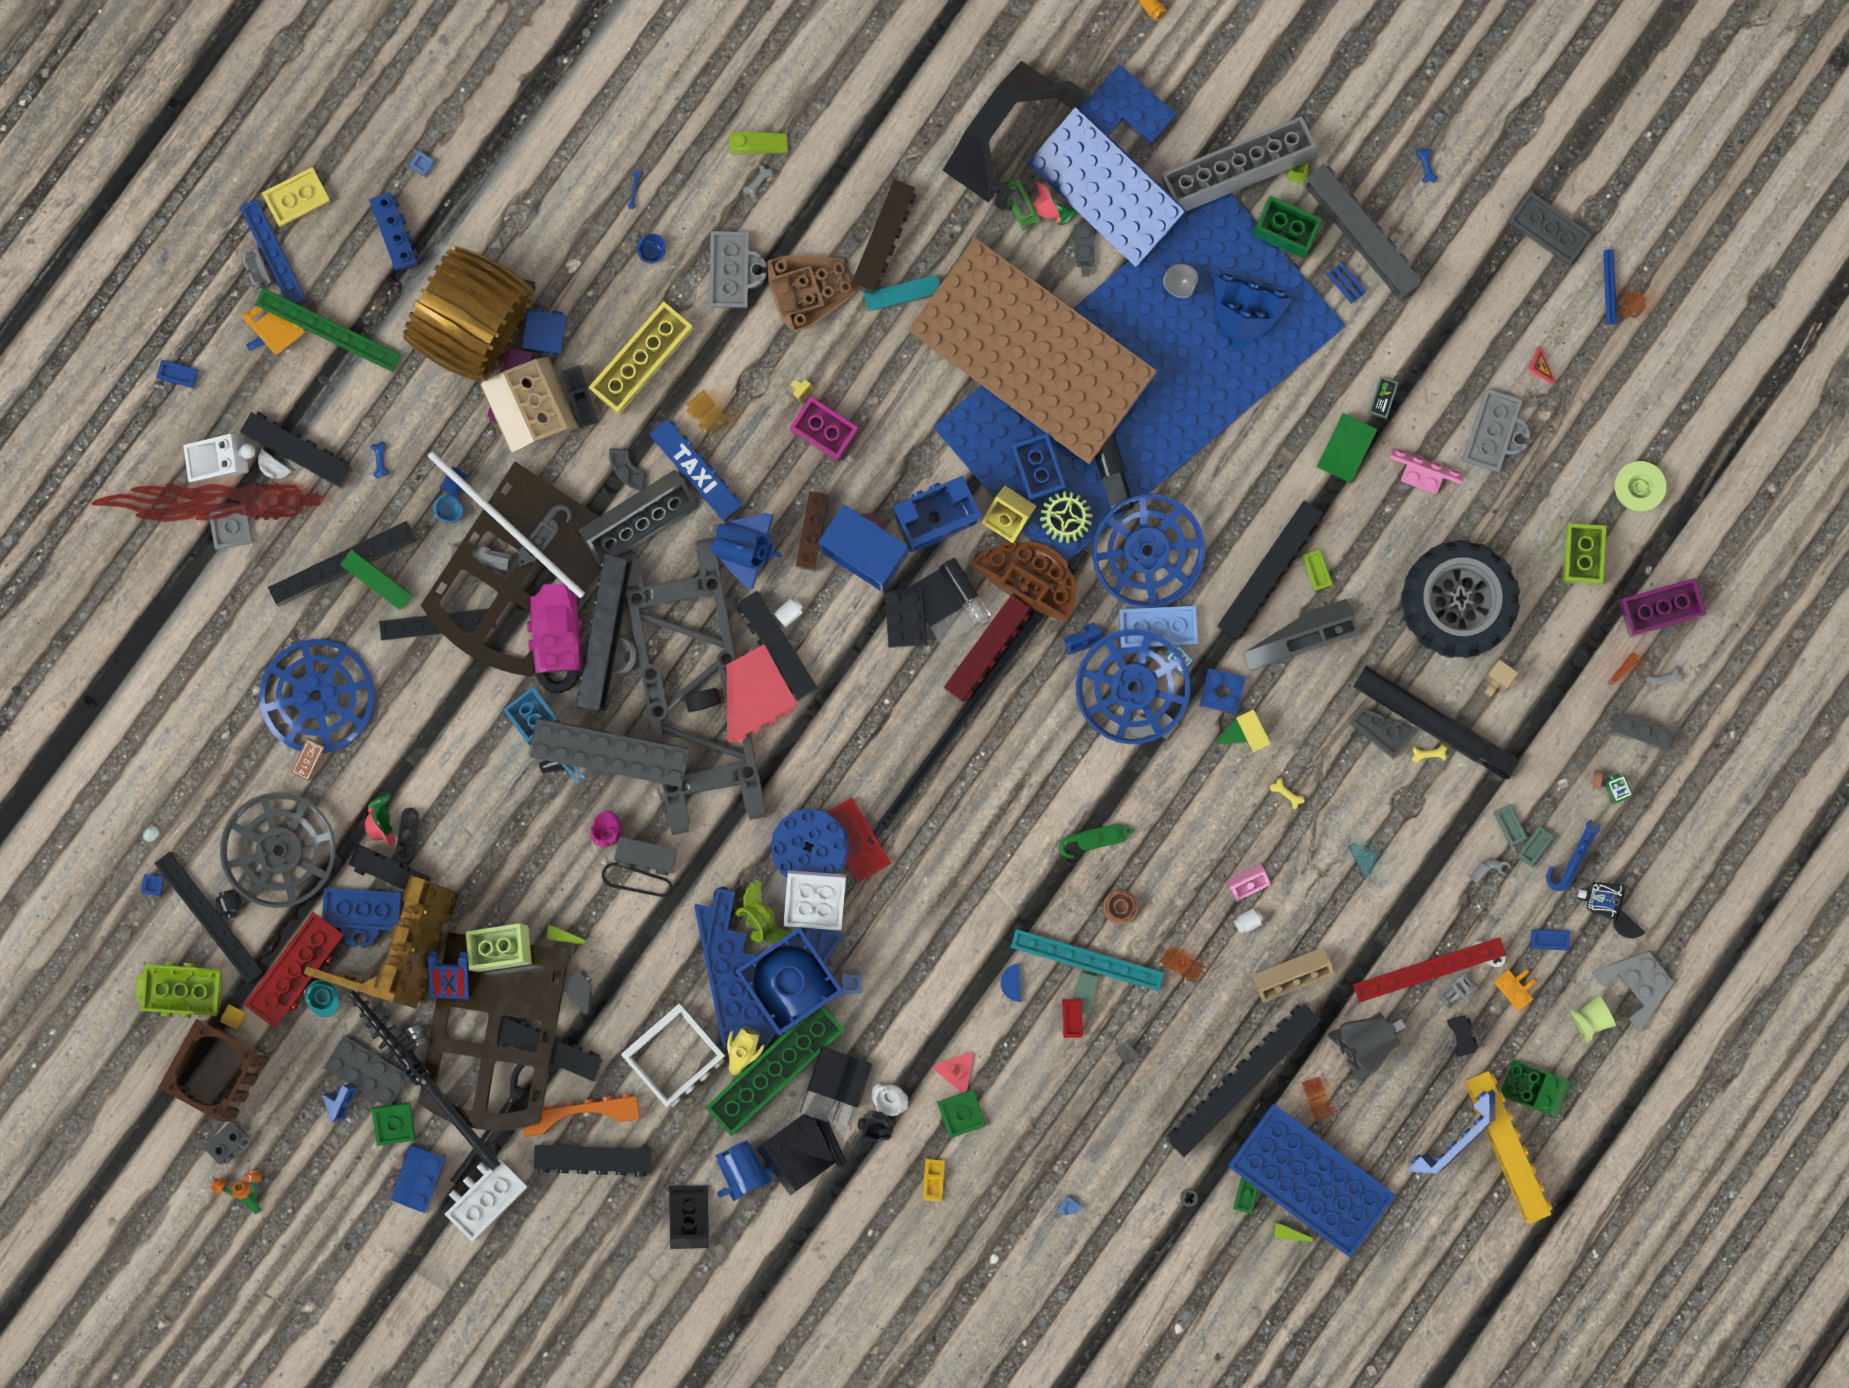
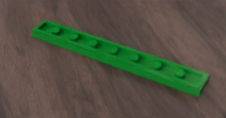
M262 288L254 304L392 373L401 357L400 354L265 288Z

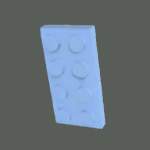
M1196 606L1119 609L1120 631L1126 629L1145 630L1160 635L1173 646L1198 645ZM1131 635L1120 637L1121 648L1141 647L1144 636ZM1151 638L1149 647L1165 646Z

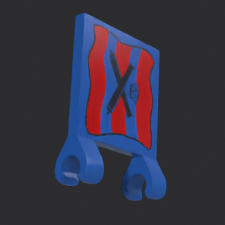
M429 951L427 962L429 967L430 997L469 999L468 953L460 952L459 965L437 964V952Z

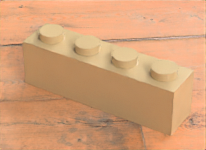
M1322 947L1252 975L1262 1003L1331 977L1334 975V971Z

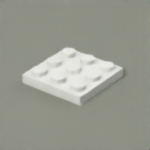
M788 870L784 926L841 930L846 875Z

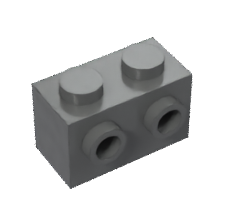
M230 1121L204 1149L219 1165L223 1163L228 1164L235 1157L233 1153L237 1149L241 1151L248 1144L247 1140L250 1137L235 1121Z

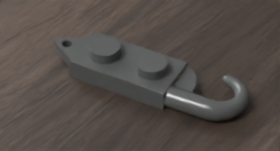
M564 504L553 506L529 536L528 540L541 552L558 531V525L553 520L558 511L563 510L567 513V523L572 519V513L568 506ZM524 546L520 548L519 567L536 561L537 558Z

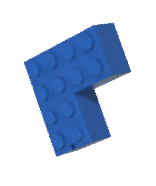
M1120 64L1080 107L1108 136L1123 122L1150 146L1176 118V113Z

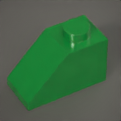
M1237 719L1217 739L1216 744H1242L1247 742Z

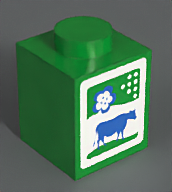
M1619 774L1608 777L1609 781L1604 783L1613 805L1633 797L1625 775L1619 776Z

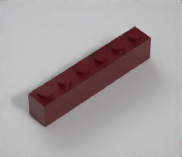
M1011 595L943 689L961 702L964 699L968 701L974 693L972 690L974 685H979L985 678L983 674L987 668L991 669L997 660L994 659L998 653L1002 654L1007 648V640L1010 637L1013 639L1018 633V625L1021 622L1025 623L1031 615L1028 613L1030 608Z

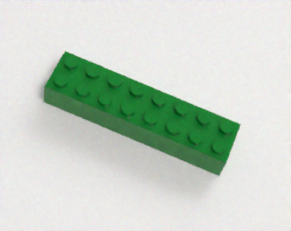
M823 1006L784 1033L705 1108L733 1136L818 1057L822 1046L827 1048L845 1031L844 1028Z

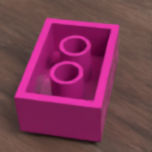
M811 396L789 428L790 432L836 462L840 460L859 431L857 426Z

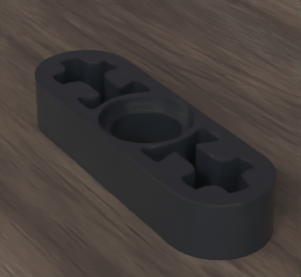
M406 808L401 815L395 853L397 860L401 863H409L414 856L420 818L419 812L414 808ZM410 811H413V815H416V818L411 820V825H415L414 829L403 827L404 823L408 825L409 820L405 815L409 814ZM405 830H411L413 833V838L410 841H405L402 838ZM401 842L412 844L411 848L407 846V853H410V856L406 857L405 860H402V856L399 855L400 852L404 851V846H400Z

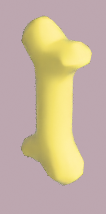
M1442 744L1437 749L1425 751L1414 747L1412 761L1418 763L1423 758L1440 757L1445 761L1447 759L1445 752L1448 747Z
M1282 778L1277 779L1275 784L1270 785L1272 792H1280L1291 801L1293 809H1297L1300 803L1305 802L1304 796H1297L1284 787Z

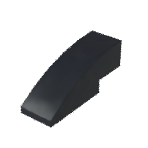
M581 365L562 370L579 427L582 428L598 423Z

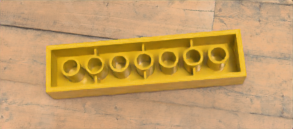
M1485 1071L1464 1080L1474 1105L1478 1102L1476 1098L1483 1091L1487 1093L1493 1089L1495 1092V1120L1485 1129V1132L1525 1223L1531 1224L1550 1216L1552 1206L1548 1199H1544L1542 1194L1544 1192L1543 1185L1534 1176V1174H1537L1533 1163H1529L1527 1160V1156H1529L1525 1145L1522 1146L1520 1144L1519 1138H1521L1518 1128L1513 1127L1511 1123L1513 1117L1510 1110L1505 1109L1503 1105L1505 1098L1502 1092L1496 1089L1495 1085L1498 1083L1494 1074ZM1476 1109V1111H1477V1113H1478V1115H1479V1117H1480L1482 1114Z

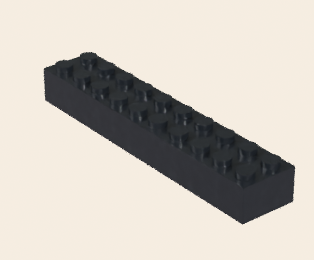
M1305 1003L1294 1006L1289 1012L1291 1016L1288 1019L1283 1018L1276 1025L1278 1029L1274 1033L1272 1031L1269 1032L1262 1039L1264 1043L1260 1047L1256 1045L1248 1053L1250 1057L1247 1060L1242 1059L1235 1066L1237 1070L1233 1074L1231 1072L1228 1073L1221 1080L1223 1084L1219 1088L1215 1086L1208 1093L1210 1097L1206 1101L1201 1100L1194 1107L1196 1111L1192 1115L1187 1114L1180 1121L1182 1125L1178 1129L1174 1127L1167 1134L1169 1138L1166 1141L1182 1157H1185L1321 1021Z

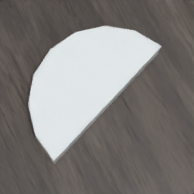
M261 448L258 454V464L260 470L267 477L283 479L292 473L290 469Z

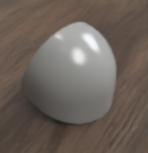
M1186 264L1172 265L1163 278L1165 289L1178 298L1190 297L1198 282L1196 270Z

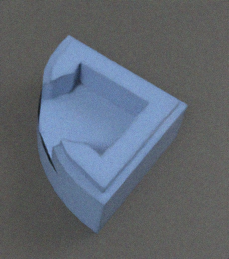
M1067 1195L1057 1209V1212L1071 1215L1080 1211L1083 1206Z

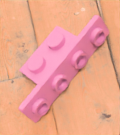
M1392 448L1389 458L1407 464L1401 481L1437 494L1443 478L1459 484L1463 481L1464 474L1458 469L1443 467L1439 462L1427 461L1420 455L1413 456L1400 448Z

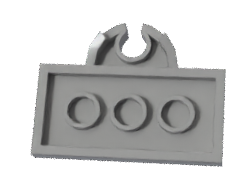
M711 231L709 308H748V290L757 288L766 279L767 273L755 275L752 272L755 266L767 268V265L760 254L749 251V232Z
M1485 389L1463 462L1499 473L1505 455H1517L1526 449L1528 445L1525 443L1517 444L1514 440L1516 435H1522L1525 439H1530L1528 426L1524 421L1517 418L1522 403L1521 399Z

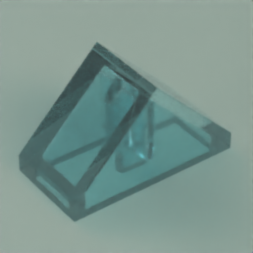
M1355 843L1348 845L1363 879H1369L1379 852Z

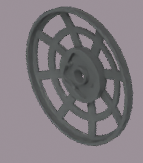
M273 792L250 799L233 813L222 834L220 858L227 879L240 895L261 906L284 908L308 900L324 886L334 867L336 842L329 821L317 806L294 794ZM288 799L299 802L300 805L296 813L284 810L272 811L269 800ZM261 802L264 814L256 817L246 828L236 823L238 818L247 809ZM307 807L321 819L326 827V833L316 835L312 826L302 818ZM274 817L292 818V821L286 829L277 827ZM267 819L269 830L261 836L252 831L258 823ZM299 823L307 829L311 836L310 838L300 841L299 837L294 833ZM233 829L242 834L239 844V858L228 861L227 843L230 832ZM247 838L257 842L256 854L245 856ZM330 840V860L325 872L316 867L319 859V843ZM277 845L284 847V854L281 856H276L274 853V848ZM313 845L314 855L312 862L309 863L302 859L303 848ZM258 861L265 869L260 878H257L248 866L249 863ZM297 865L307 870L301 878L292 882L290 871ZM242 866L246 875L256 883L251 893L245 891L238 884L230 868ZM271 873L282 874L285 885H273L266 882ZM312 873L322 878L310 892L296 899L294 888L304 883ZM262 888L273 891L286 890L289 901L270 902L259 899L257 896Z

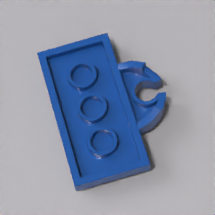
M324 888L322 918L335 928H341V933L345 935L343 937L344 941L352 947L356 948L357 945L354 939L355 935L358 933L364 934L365 940L362 943V948H366L376 941L380 930L392 931L393 926L398 925L402 893Z

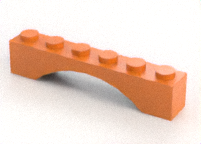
M632 1093L622 1094L621 1099L613 1100V1096L602 1097L601 1102H594V1099L583 1100L581 1105L569 1102L563 1103L564 1107L556 1108V1105L544 1106L545 1110L542 1111L540 1124L523 1128L524 1137L545 1134L561 1119L584 1112L601 1113L619 1122L640 1120L637 1096L633 1097Z

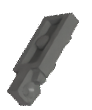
M1074 224L1075 263H1077V267H1081L1082 277H1089V267L1094 266L1095 262L1093 226L1091 224Z

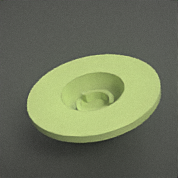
M1645 461L1632 462L1619 471L1615 480V493L1620 503L1626 508L1636 512L1649 511L1662 502L1666 493V480L1661 470L1655 465Z

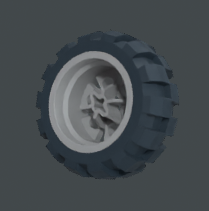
M1455 540L1450 543L1443 542L1430 548L1410 568L1404 580L1403 591L1401 592V607H1403L1404 620L1409 631L1415 634L1418 638L1417 641L1425 648H1430L1441 656L1449 658L1464 657L1465 659L1479 656L1488 650L1490 651L1503 641L1511 631L1520 608L1519 585L1511 572V566L1504 557L1500 558L1493 552L1494 549L1482 543L1480 545L1471 543L1470 540ZM1454 570H1460L1459 581H1455ZM1469 579L1472 583L1471 588L1463 587L1462 580ZM1482 580L1486 587L1476 591L1474 587ZM1444 581L1452 583L1453 587L1451 590H1446L1443 587ZM1433 585L1439 588L1442 594L1432 592ZM1459 593L1462 598H1465V600L1462 602V605L1460 604V601H1456V598L1459 597ZM1474 595H1481L1483 602L1481 604L1475 603L1473 600ZM1442 598L1445 602L1444 607L1436 606L1435 599ZM1478 607L1487 609L1488 613L1484 616L1476 609ZM1443 610L1445 614L1439 619L1435 613ZM1466 612H1472L1475 615L1474 621L1466 619ZM1447 614H1454L1456 621L1449 623L1446 619ZM1459 619L1463 620L1465 629H1459Z

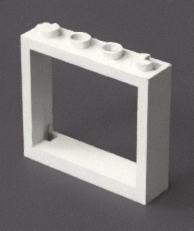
M681 1004L673 1008L621 1054L666 1107L669 1105L674 1107L681 1100L679 1097L684 1092L689 1094L695 1088L694 1083L698 1080L701 1082L710 1075L708 1072L713 1067L717 1069L725 1062L723 1060L725 1055ZM681 1014L717 1056L667 1098L632 1056Z

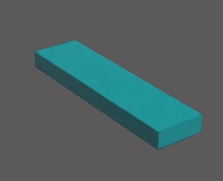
M938 275L881 288L878 291L874 290L873 295L864 292L868 312L932 297L939 288L940 282Z

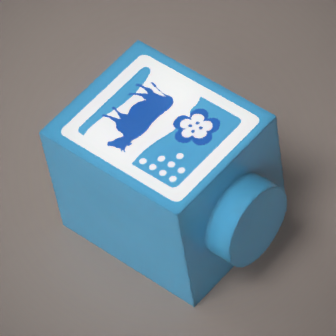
M1178 645L1176 649L1183 657L1187 668L1194 664L1195 660ZM1170 650L1165 653L1167 655L1165 658L1167 663L1176 659ZM1181 665L1174 668L1180 676L1183 674Z

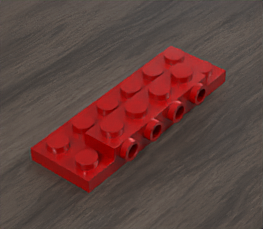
M312 912L245 1002L244 1006L273 1028H276L286 1013H289L290 1010L292 1012L296 1010L300 1004L298 999L301 995L305 996L306 989L313 979H319L304 974L306 966L322 971L321 968L324 964L329 965L335 956L332 955L334 949L345 935L318 914Z

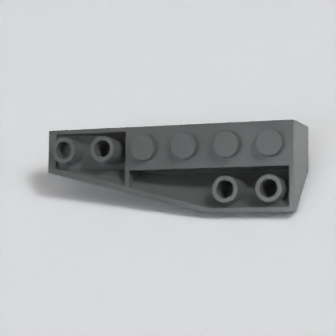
M1347 599L1310 610L1245 651L1244 656L1249 671L1357 636L1360 634V630Z

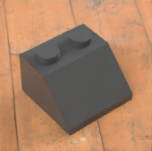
M577 970L565 980L564 990L585 1015H589L593 985L590 983L592 978L586 971L581 972Z

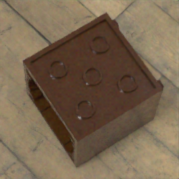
M196 1019L158 1088L218 1121L230 1122L238 1116L240 1103H244L248 1098L249 1092L247 1091L251 1085L254 1086L259 1077L257 1075L259 1069H263L266 1065L268 1053L207 1020ZM207 1037L226 1040L238 1050L243 1060L240 1067L243 1072L228 1098H223L222 1102L218 1105L203 1103L201 1099L196 1098L194 1093H190L191 1089L189 1086L181 1085Z

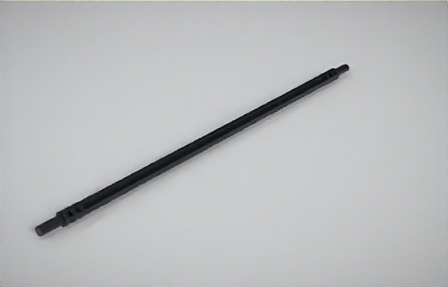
M1082 549L1072 564H1068L1072 575L1075 576L1079 570L1078 567L1088 555L1086 550ZM1034 611L877 823L878 826L873 832L876 839L879 838L884 830L888 829L889 825H891L892 821L1045 614ZM870 836L867 841L873 845L874 841Z

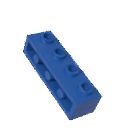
M387 192L369 199L396 273L418 266L417 260L420 258L416 248L412 249L410 242L413 239L410 231H405L404 224L407 223L403 213L399 214L397 207L400 204L397 196H392L391 192Z

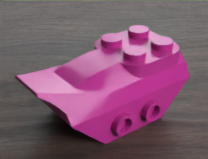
M564 583L545 584L535 596L530 598V621H527V630L531 632L532 640L528 641L529 651H532L536 673L582 670L580 648H583V637H579V629H582V620L578 618L577 596Z

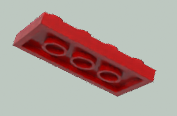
M853 798L828 811V813L841 821L848 832L850 852L846 864L858 883L891 864ZM870 836L874 841L873 845L867 841Z

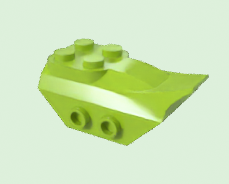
M165 962L164 966L144 965V971L136 978L135 1000L141 1005L140 1011L161 1012L160 1016L172 1017V1013L180 1014L181 1018H191V1014L217 1016L219 1012L222 976L221 971L218 969L195 968V964L184 963V967H179L174 962Z

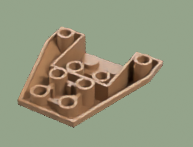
M782 256L767 261L769 286L781 320L793 333L812 327L856 295L855 288L851 287L852 280L844 258Z

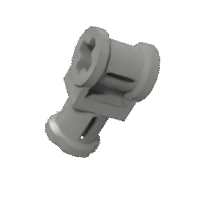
M1467 971L1450 985L1451 988L1448 991L1439 995L1442 1002L1449 1009L1459 998L1463 999L1479 987L1478 984L1471 980Z

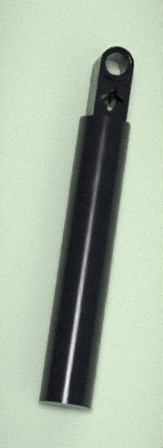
M1114 432L1095 457L1111 509L1121 501L1131 497L1125 477L1126 471ZM1133 502L1124 505L1114 514L1133 509Z
M1368 665L1365 666L1353 685L1358 691L1503 779L1509 780L1519 765V760Z

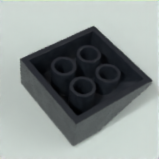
M807 1112L756 1148L790 1196L836 1163L819 1128Z

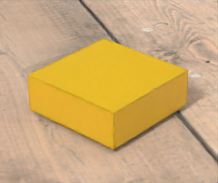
M228 1004L220 1022L238 1030L246 1012Z

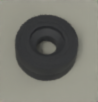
M711 688L686 696L685 702L688 712H695L716 706L721 703L718 689Z

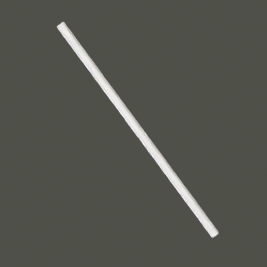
M432 451L428 455L441 470L579 598L585 595V592L436 453Z

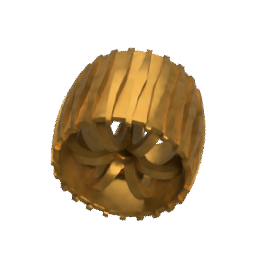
M453 246L446 252L448 256H442L441 261L443 263L441 266L436 265L434 267V270L437 271L435 275L427 278L430 283L426 290L423 288L420 290L423 295L420 301L415 300L414 302L416 310L409 313L411 321L405 324L407 329L403 331V338L415 350L438 366L462 377L484 382L489 378V375L494 373L492 367L499 366L500 361L498 359L501 355L505 356L506 351L504 349L508 342L513 344L514 340L511 337L515 331H520L521 328L518 327L520 320L524 321L526 315L523 313L525 310L530 309L531 305L528 302H532L534 291L523 279L500 263L477 252Z

